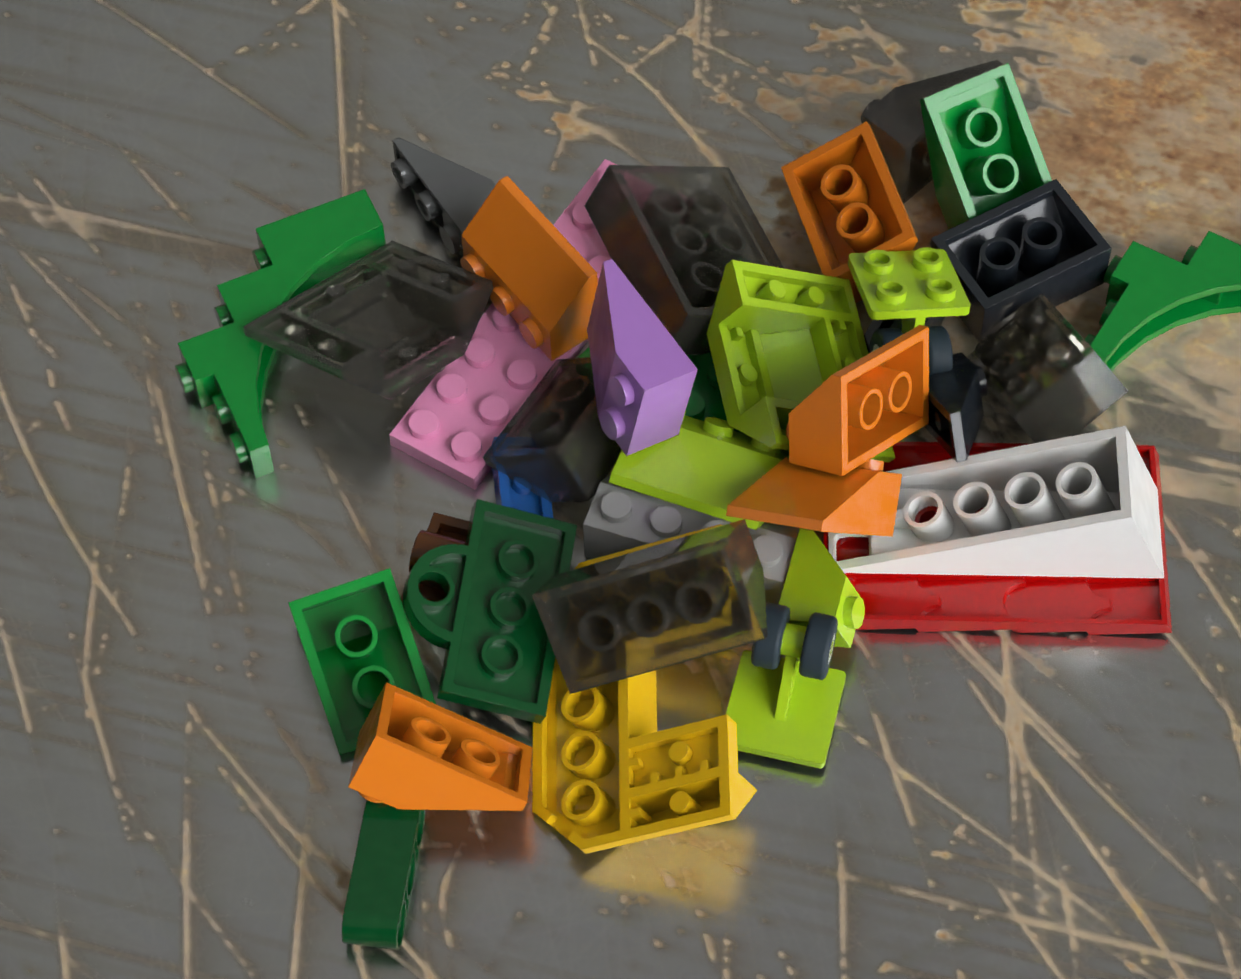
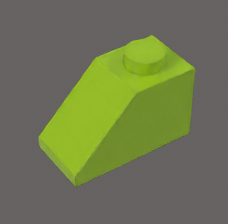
M800 528L779 605L787 606L790 609V624L807 627L810 616L815 612L836 617L838 626L834 647L851 648L855 630L862 626L864 620V601L813 530Z

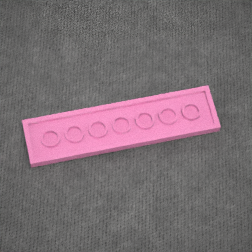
M604 159L554 223V226L595 269L598 281L603 262L613 259L632 284L687 211V198ZM492 303L389 434L391 446L476 490L492 469L490 447L494 437L517 436L588 342V339L551 362L539 347L536 349L531 348L521 335L516 321L509 314L503 316Z

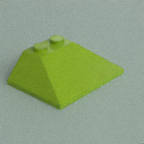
M731 260L726 264L708 327L707 338L727 423L770 448L789 450V441L786 436L788 413L832 374L869 354L850 280ZM893 446L871 459L891 462L895 459Z

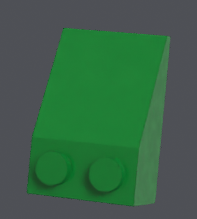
M1009 63L920 99L935 195L948 230L1052 181Z
M390 568L288 602L339 755L356 750L359 732L386 682L436 704Z

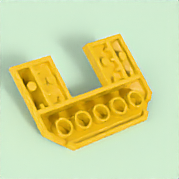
M719 524L580 562L568 578V582L571 585L566 591L546 717L540 724L533 722L532 811L585 854L736 819L757 791L754 786L738 773L737 723L726 714L657 731L656 647L733 627V603L750 599L726 529Z

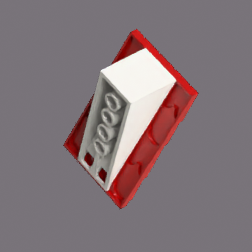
M1126 426L1033 444L973 443L968 459L961 462H956L938 442L899 441L893 445L895 459L891 462H884L883 467L885 472L902 474L893 537L824 532V546L864 601V620L862 626L856 630L916 628L918 632L1012 630L1017 633L1087 631L1088 635L1172 633L1159 454L1154 445H1135Z

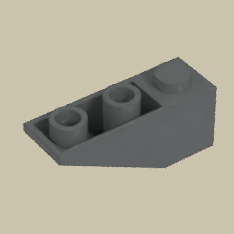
M398 137L392 140L395 161L391 162V169L395 179L402 188L409 187L415 194L416 204L423 217L427 221L433 219L439 226L440 235L447 249L452 254L458 252L463 257L461 235L496 184L483 175Z

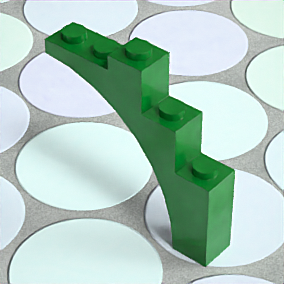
M365 189L255 228L259 248L253 250L252 254L258 270L217 285L221 305L214 307V311L220 328L178 343L182 363L175 365V370L185 394L194 391L201 409L213 405L221 425L230 422L234 433L228 435L235 457L239 464L248 461L255 479L275 472L268 440L263 428L262 402L266 376L279 343L297 316L325 288L351 270L387 254L383 223Z
M1208 231L1199 247L1191 245L1188 248L1182 262L1135 241L1131 243L1123 257L1115 255L1103 279V282L1109 284L1105 302L1106 307L1099 321V325L1102 327L1096 336L1090 333L1087 335L1077 355L1076 360L1082 363L1078 383L1097 392L1116 366L1144 343L1183 324L1209 316L1241 312V245Z

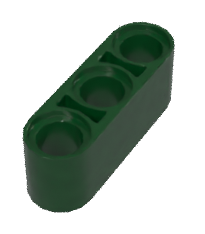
M366 801L343 913L342 942L344 944L392 950L400 949L423 837L426 810H402L385 803Z

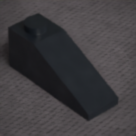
M962 352L953 354L952 370L929 375V424L924 426L956 462L968 459L984 416L982 397L988 394L987 381L983 369L980 366L977 367Z

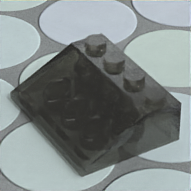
M609 165L584 205L611 259L617 264L686 355H703L711 352L707 331L727 263L731 260L784 268L729 167Z

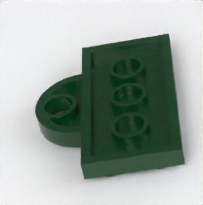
M477 499L472 506L465 545L447 544L436 547L426 552L415 563L404 584L403 605L406 616L416 632L431 644L446 649L437 695L438 699L539 724L546 717L577 525ZM424 580L437 582L444 590L445 599L438 602L425 599L419 591L418 583Z

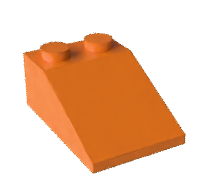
M785 457L728 504L726 516L820 532L893 537L902 474L883 471L884 461L868 459L867 462L844 476H839L789 463V458Z
M386 682L359 732L348 788L358 791L363 798L370 802L385 803L402 810L523 811L528 800L533 747Z

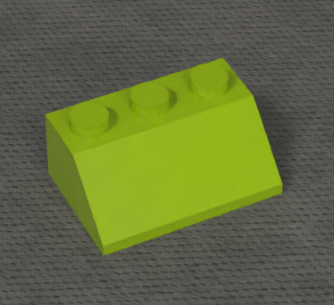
M684 414L679 435L628 456L621 450L611 472L609 483L757 530L765 522L726 516L727 505L785 457L789 458V450L770 448L746 434L736 432L733 427L728 425L726 420L706 417L702 421Z

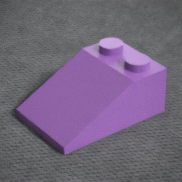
M613 259L604 261L587 326L600 424L606 436L615 440L626 456L679 435L698 369Z

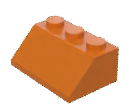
M866 121L781 167L822 274L849 279L855 303H858L862 298L848 267L849 254L867 253L870 250H884L887 252L911 251L918 242L871 126Z
M505 176L495 185L461 235L463 257L460 259L461 266L473 283L477 284L480 282L489 291L490 298L496 309L503 316L509 314L516 321L521 335L527 344L533 349L539 347L552 362L588 339L587 326L598 285L597 272L508 176Z
M919 325L832 374L788 413L786 436L789 441V463L844 476L867 462L868 459L875 457L929 424V327Z

